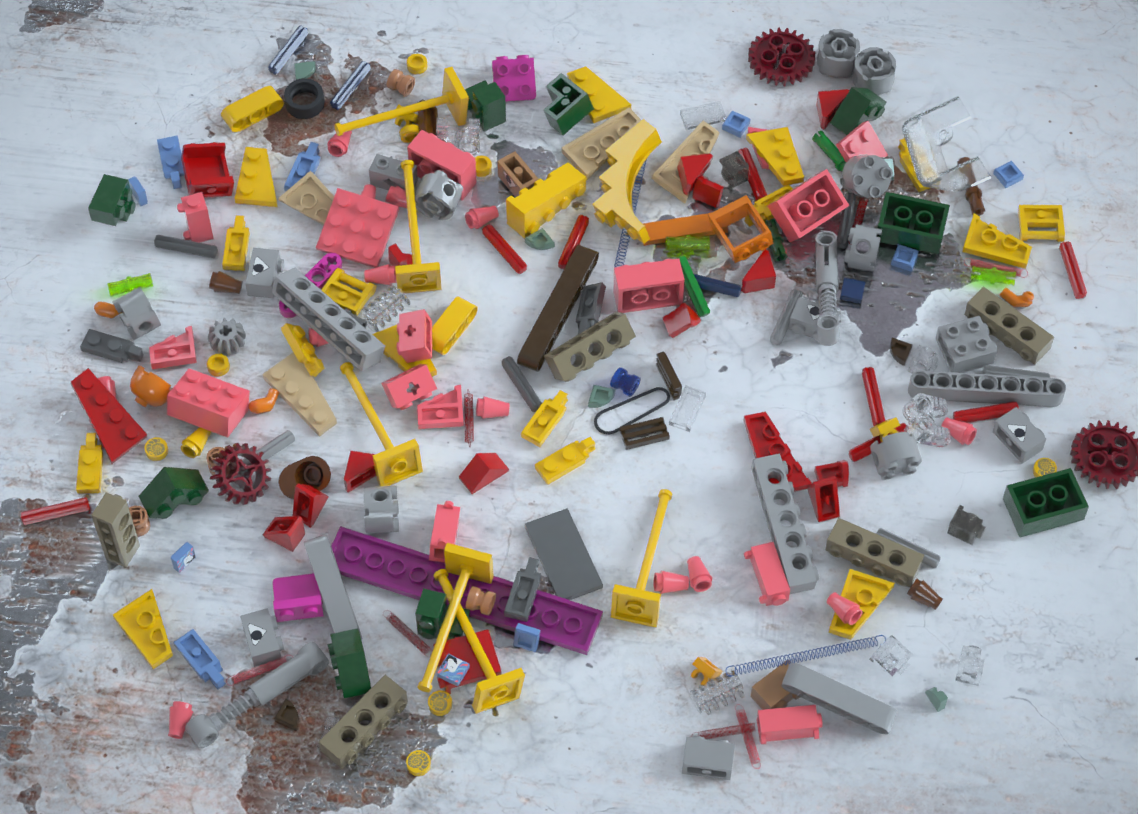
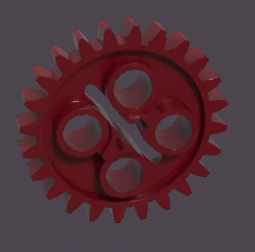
M778 27L777 32L769 29V34L763 31L761 37L756 36L755 41L751 42V48H749L748 52L750 69H754V75L760 74V80L767 78V84L775 81V86L779 82H782L784 87L787 82L794 85L795 80L802 82V77L808 78L809 72L813 71L816 59V51H813L814 45H809L810 39L803 40L804 34L797 36V30L789 33V29L786 28L782 32L780 27Z
M1099 420L1096 427L1092 423H1089L1087 429L1082 427L1080 433H1076L1070 455L1073 456L1071 463L1076 464L1075 471L1082 470L1080 477L1088 476L1089 484L1097 481L1096 485L1098 488L1102 483L1105 484L1106 489H1109L1110 484H1113L1115 489H1118L1120 483L1126 487L1129 481L1134 482L1136 476H1138V438H1133L1135 431L1126 432L1128 426L1121 429L1119 428V422L1111 426L1109 420H1107L1106 425H1103Z

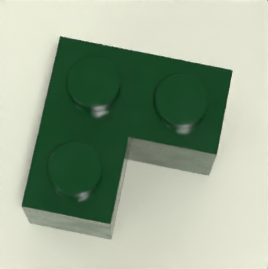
M562 73L546 86L552 103L543 111L550 126L561 135H565L594 110L588 94Z
M484 80L465 89L469 97L467 111L471 112L477 126L480 125L484 132L506 122L505 95L496 82L488 84Z
M851 87L830 124L848 135L861 123L868 121V119L876 120L881 117L885 111L884 106L887 101L868 88Z
M103 175L88 207L91 221L116 226L119 220L127 222L130 214L134 213L136 207L132 197L133 192L127 179Z
M163 467L138 497L149 518L167 519L179 504H199L209 492V489L198 469Z
M423 588L415 616L417 634L425 639L431 640L438 637L449 606L447 605L445 593ZM463 608V610H464V612H465V614H466V616H467V618H468V620H469V622H470V621H471L470 610ZM456 615L447 640L465 636Z
M359 629L330 634L332 643L327 645L333 670L338 669L339 675L334 676L337 690L342 689L344 698L366 694L371 689V683Z

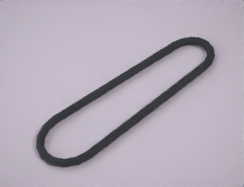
M656 387L601 410L594 418L595 428L603 434L611 435L620 431V427L613 431H604L598 426L597 419L601 414L657 390L666 393V401L620 427L631 425L665 406L670 400V393L663 387Z

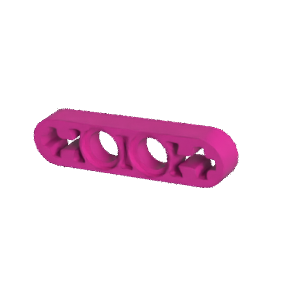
M336 253L326 254L305 276L322 290L337 268L342 269L341 257ZM315 275H322L324 277L319 282L312 280ZM280 300V314L285 318L295 317L296 314L290 308L285 309L286 305Z

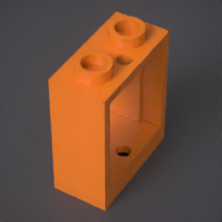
M747 195L708 214L712 229L734 263L746 260L756 252L765 250L773 244L771 231ZM749 216L760 235L733 247L722 229Z

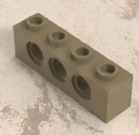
M984 286L967 302L964 315L968 319L980 316L982 322L988 326L989 335L995 336L1006 347L1020 354L1024 360L1030 361L1035 365L1051 349L1054 340L1053 335Z
M614 312L544 355L554 378L568 382L576 378V374L580 371L592 368L596 361L610 357L617 348L629 345L630 340L635 338L636 335L626 314ZM611 333V339L607 342V335ZM593 344V350L589 353V346ZM575 355V361L571 364V357Z
M106 492L91 516L106 560L126 568L139 549L140 543L127 501L120 495H111Z
M839 517L827 539L825 551H828L834 557H842L857 567L867 568L878 576H885L892 579L898 585H906L908 587L912 586L924 559V554ZM853 543L856 547H851L848 544ZM873 552L878 554V556H872L869 553ZM891 562H897L900 565L895 566L892 565Z
M385 674L319 741L321 752L341 769L346 764L353 763L358 756V752L363 747H368L373 742L375 735L380 730L388 727L391 718L406 708L408 702L407 691ZM384 703L387 704V707L379 709L377 705ZM364 720L371 721V723L366 726L360 724ZM347 737L354 738V740L350 743H346L343 741Z

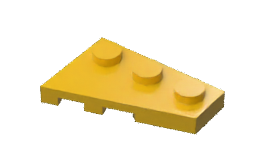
M586 66L567 73V78L588 94L594 108L588 115L593 123L615 116L629 107L631 108L632 104Z
M788 127L746 135V140L749 144H753L757 154L764 158L769 165V169L783 186L804 182V174Z
M245 147L235 194V203L278 207L266 148Z
M973 214L962 252L1026 269L1032 247L1011 234L1006 235L997 230V226L992 223L988 225L980 220V216Z
M397 324L372 334L385 345L383 354L393 359L402 371H406L418 364H426L431 376L437 375V370L431 359L406 363L402 355L398 354L396 347L397 342H399Z
M849 569L841 596L859 604L862 615L855 624L849 625L848 623H843L839 616L834 613L828 633L851 640L894 588L895 583Z
M152 589L113 614L114 620L152 669H155L173 656Z

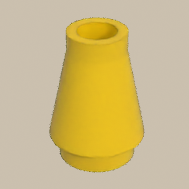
M199 427L182 441L181 451L189 458L200 456L208 437L211 435V431Z

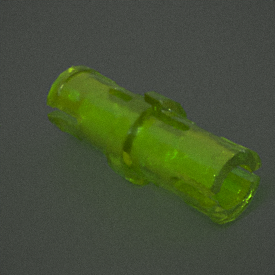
M690 235L683 237L666 236L665 248L666 250H685V252H690V250H710V237Z
M972 266V272L981 274H971L970 280L988 281L990 284L996 282L1012 286L1015 284V280L1006 279V277L1016 278V272L997 270L996 267L987 269Z
M148 273L132 278L127 276L126 279L107 283L110 297L131 292L139 287L141 289L153 287L151 274Z

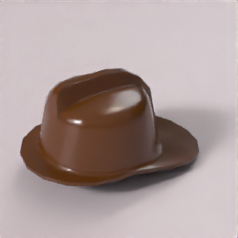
M309 456L285 467L280 473L278 481L280 490L290 499H294L295 486L297 484L310 485L322 491L330 482V467L325 460L318 456Z

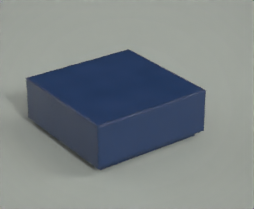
M844 278L840 300L861 304L866 282Z

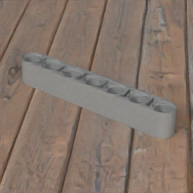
M915 371L910 377L908 394L912 398L919 400L991 404L1017 402L1018 405L1044 407L1059 406L1063 401L1066 391V384L1058 378L938 371Z

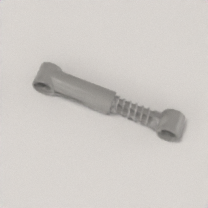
M822 231L815 237L816 291L819 295L817 340L824 346H832L840 338L839 319L836 316V294L838 293L837 236L831 231Z
M309 642L297 652L296 656L248 686L249 690L243 696L239 695V699H234L233 703L228 702V706H223L222 710H217L216 714L212 713L209 716L200 714L193 717L186 724L185 729L199 748H205L217 739L218 731L222 730L223 727L225 728V724H231L230 721L236 720L237 716L242 717L241 714L243 712L247 713V710L253 709V706L257 707L259 705L262 707L307 676L322 672L328 666L329 659L315 642Z

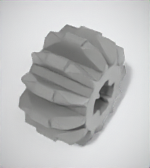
M223 318L221 323L215 320V326L210 327L208 342H210L213 351L218 350L219 354L227 352L229 356L231 351L238 353L239 347H244V339L246 337L242 324L240 322L236 323L234 318L230 321Z

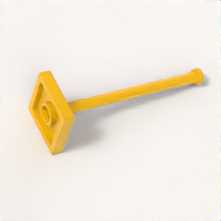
M453 67L444 68L442 96L348 123H336L334 127L336 134L341 136L344 132L443 104L447 105L457 125L462 126L466 124L469 97Z
M404 160L401 162V168L404 171L413 264L395 266L398 294L442 290L440 263L421 264L412 174L414 162L412 160Z
M351 362L343 363L340 366L342 374L346 375L385 448V451L372 455L379 486H390L422 473L420 450L416 439L395 447L393 446L353 371V364Z
M661 489L658 494L660 499L636 588L614 584L610 618L657 628L661 594L645 591L668 501L672 499L673 495L667 489Z
M451 543L446 544L444 549L446 570L448 573L460 576L423 679L418 683L417 688L428 693L432 690L433 686L431 683L468 579L471 578L491 584L494 576L492 554Z
M440 569L433 576L436 581H439L450 603L454 590L447 578V570ZM459 604L456 617L487 680L481 681L476 685L472 703L475 713L477 714L519 699L525 678L522 668L496 676L461 604Z

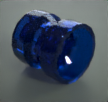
M619 367L610 381V386L616 390L621 388L623 394L631 397L636 392L641 378L635 374L630 375L626 369Z

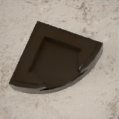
M892 337L890 343L891 355L899 364L905 366L913 344Z
M285 698L274 720L278 724L297 731L299 725L298 712L293 703Z

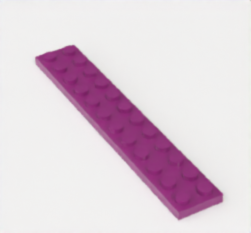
M340 526L331 548L342 576L416 600H420L423 588L444 593L439 581H436L433 575L440 569H446L445 562L430 561L428 554ZM448 573L447 578L453 590H455L460 575ZM493 576L491 584L471 578L468 579L460 601L462 608L466 609L467 597L473 586L480 588L484 593L487 591L496 593L491 614L489 616L482 614L480 609L470 610L471 618L514 632L518 623L541 630L539 640L588 655L603 617V611L537 590L528 621L525 622L504 616L514 582Z

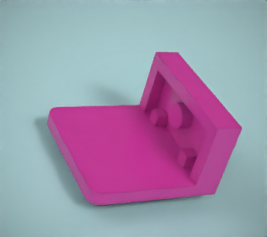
M529 55L516 56L517 59H508V56L496 57V60H492L493 82H496L504 93L506 102L534 100L536 98L534 57L529 58Z
M314 573L280 577L273 580V606L276 622L324 616L322 596Z

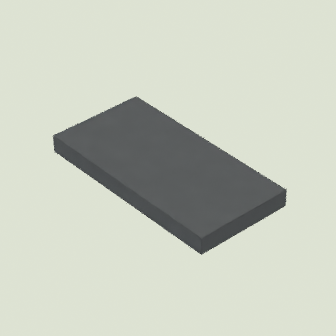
M568 508L525 523V529L556 596L572 600L603 588V583Z

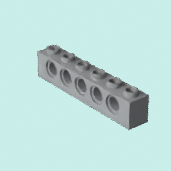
M292 268L275 277L271 293L361 372L381 362L385 345L299 270Z
M780 454L753 459L751 470L771 540L774 542L790 588V594L812 590L815 588L817 580H819V574L816 566H812V549L810 545H806V529L804 524H800L798 518L800 516V508L798 503H794L792 497L794 495L793 484L787 480V463L782 461ZM775 478L779 483L772 484L768 479ZM781 499L785 504L778 505L774 500ZM787 520L791 523V526H784L780 521ZM786 542H795L797 547L791 548ZM800 563L804 568L796 569L792 564Z

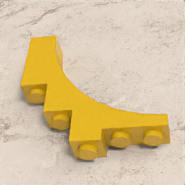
M644 119L605 150L609 158L607 162L611 166L599 176L602 183L601 189L605 194L592 204L596 211L594 215L600 223L603 224L605 222L610 227L616 224L620 229L625 228L633 240L638 239L643 244L650 240L645 226L633 212L632 190L635 178L642 164L650 153L662 143L657 129Z

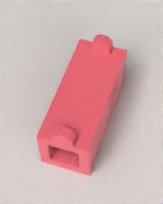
M200 192L181 197L182 203L177 205V210L185 214L188 230L183 233L184 239L194 242L214 239L203 193Z
M446 501L444 505L437 504L430 543V561L445 562L444 549L446 544H456L460 507L454 506L452 501Z
M774 542L751 547V550L744 553V557L751 560L763 595L759 597L760 603H765L766 606H778L789 601L790 588Z
M816 705L758 710L756 721L761 744H766L767 741L808 737L819 739V728H822L821 713H817Z

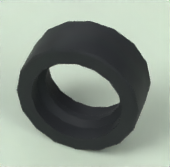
M306 78L297 79L291 82L285 89V106L291 116L298 119H309L317 116L323 110L325 104L324 92L318 82ZM304 92L312 93L317 97L314 102L308 105H298L292 101L294 96Z

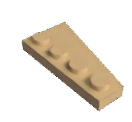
M629 107L563 146L562 154L588 180L609 159L605 150L639 123L641 119Z
M703 120L656 170L651 179L685 204L690 193L688 196L683 193L677 169L680 158L682 156L711 153L720 132Z
M294 352L263 374V379L273 389L279 391L281 398L319 437L337 424L336 417L313 376H310L305 365L298 361Z

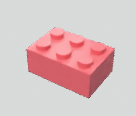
M423 130L419 132L407 147L408 160H412L414 165H417V176L422 179L425 174L435 173L437 170L445 172L448 178L463 186L460 198L462 201L476 185V160L469 152H463L453 144L446 143L437 138L436 135Z
M825 169L769 204L768 208L788 241L793 242L847 208L849 204L829 171Z
M665 259L657 262H643L636 265L615 267L613 293L617 312L627 313L681 305L683 303L684 276L680 259Z
M189 368L167 395V415L228 438L249 411L250 391Z

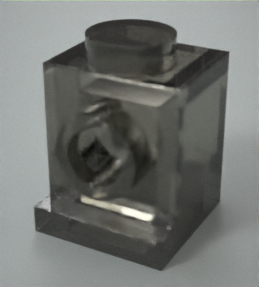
M738 151L719 159L722 165V177L729 185L734 188L748 181L749 165Z
M959 505L949 524L947 533L973 545L976 538L981 539L986 527L982 525V519L973 513L963 511L964 506Z

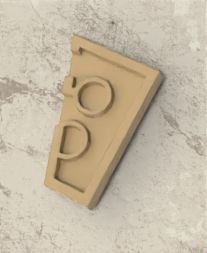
M310 171L278 199L280 202L324 225L334 196Z

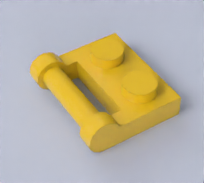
M1062 205L1018 206L1019 239L1021 241L1047 239L1064 242L1065 228ZM1028 227L1056 228V231H1028Z
M337 268L322 288V291L342 309H349L352 311V314L358 316L369 298L375 294L377 285L373 283L367 284L346 274L344 270ZM342 281V282H344V283H347V284H349V285H351V286H353V287H355V288H357V289L362 290L363 292L361 293V292H359V291H357V290H354V289H352V288H350V287H348V286H346V285H343V284H341V283H339V282Z

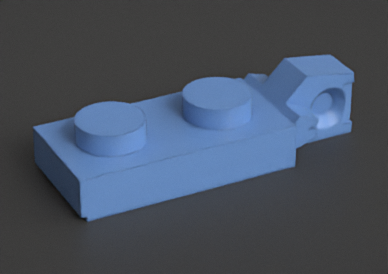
M178 135L157 139L164 177L166 179L171 178L173 189L182 188L180 176H184Z
M310 142L307 151H302L298 154L284 185L285 191L290 189L308 172L312 171L315 174L320 163L318 143Z
M194 629L173 642L177 650L204 682L210 680L217 689L226 684L223 676L220 674L223 671L220 661Z

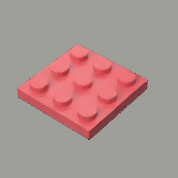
M337 188L316 249L325 253H336L342 258L367 266L379 267L398 215L399 207Z

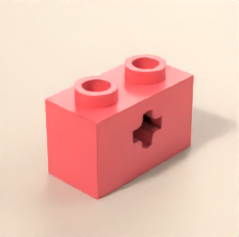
M425 309L399 314V323H397L399 342L396 344L398 354L402 355L406 363L431 359L432 320Z
M418 364L381 383L391 406L397 409L400 408V410L412 406V401L418 398L424 400L432 396V391L437 389L426 364ZM409 384L414 385V387L411 388V392H408L406 390L409 388Z

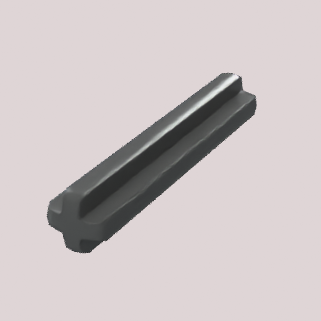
M849 192L844 196L849 206L842 210L837 237V248L842 249L848 247V238L856 201V195Z
M156 235L154 240L155 247L215 258L218 252L215 245L169 236Z
M511 356L502 360L504 370L531 411L536 412L542 402Z

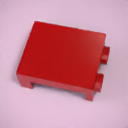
M212 142L183 145L181 161L189 195L202 192L204 198L232 196L234 179L233 176H229L225 158V143Z
M489 630L476 632L475 634L496 676L501 675L502 671ZM466 635L446 641L437 666L438 669L447 655L450 654L470 665L459 686L487 679ZM437 677L440 689L444 688L445 692L451 694V689L457 687Z

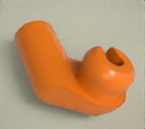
M1005 288L1000 293V297L1013 307H1028L1034 299V295L1030 291L1023 292L1022 295H1015L1008 288Z
M97 302L94 305L95 312L100 316L114 318L120 314L113 304Z
M270 388L265 398L256 399L249 403V410L256 414L271 411L279 396V391Z

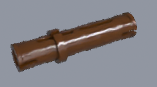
M962 157L957 161V165L966 190L965 198L970 204L972 215L980 216L985 212L981 198L982 191L978 188L971 159L969 157Z

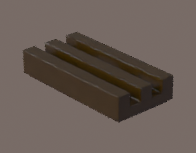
M664 351L657 353L656 367L673 400L680 399L682 396V384Z
M663 417L620 427V434L626 450L669 440L670 438ZM662 432L661 434L649 436V434ZM641 437L640 439L628 441L629 439Z

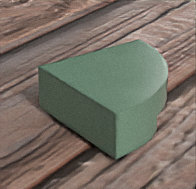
M315 61L294 63L296 80L307 79L314 74L316 69Z
M543 228L525 238V243L537 250H548L555 247V242Z
M593 385L588 407L598 408L608 404L615 396V389Z
M936 687L925 691L937 712L945 709L948 697L943 691L938 692Z

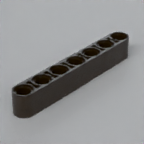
M577 245L517 358L518 365L537 372L540 371L545 362L544 355L551 351L582 293L583 286L586 285L597 264L599 252Z

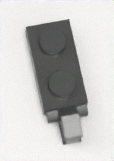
M603 282L583 286L575 321L578 324V334L599 322L606 290Z
M92 329L88 330L80 345L83 352L120 363L128 359L141 362L144 355L142 348L135 346V343L130 340Z
M529 557L526 569L520 568V571H517L504 616L525 622L528 621L541 581V573L537 572L539 559Z

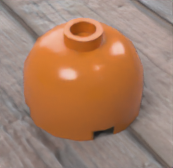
M139 365L133 373L130 382L131 392L136 396L134 401L145 408L147 405L158 407L167 403V395L173 389L171 385L151 371L150 373L146 372L145 368Z

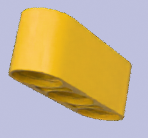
M265 86L226 106L221 112V117L232 132H239L280 111L284 101L272 86Z
M457 296L432 326V349L442 355L447 354L475 318L478 307Z

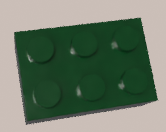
M886 192L877 227L882 229V234L877 235V237H880V242L897 246L899 244L912 249L939 254L950 205Z
M1071 468L1006 485L1003 495V501L1019 537L1082 521L1085 519L1089 508Z

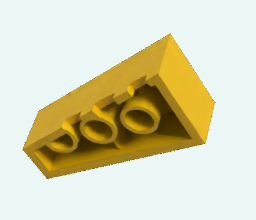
M567 162L549 173L546 180L540 178L535 181L531 189L528 190L525 187L519 191V196L506 198L507 224L524 239L530 234L535 233L546 221H551L561 209H566L572 200L584 194L586 191V176Z

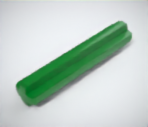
M680 256L676 259H680L685 288L698 316H707L710 314L708 304L687 258Z

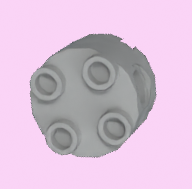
M833 29L829 31V34L821 36L817 55V65L821 74L844 78L852 75L855 59L860 52V41L858 38L856 40L853 37V33L843 29Z
M869 47L862 50L854 62L852 78L855 87L868 88L877 95L890 92L895 78L896 59L889 51L888 53L883 52V49L879 47Z
M861 154L850 158L842 171L845 188L850 193L864 198L880 197L888 189L893 176L892 169L883 158L868 154Z
M437 170L435 173L425 174L415 192L416 209L427 217L433 218L436 215L440 216L438 220H448L453 216L458 205L463 186L448 178L447 174L443 171Z
M856 224L855 228L851 227L848 238L849 241H852L851 250L846 249L844 262L848 263L849 268L874 272V266H871V263H876L881 239L877 235L882 234V229ZM860 242H866L869 245V250L865 254L857 252V245Z
M140 287L112 301L133 340L161 326L155 311Z
M899 432L882 437V443L878 444V441H875L870 446L877 472L881 475L882 480L891 479L896 473L903 472V475H911L917 471L916 467L922 462L913 433L909 435L908 432Z
M397 486L364 487L366 533L399 532V520L394 518L398 517L399 514L398 500H394L397 499Z

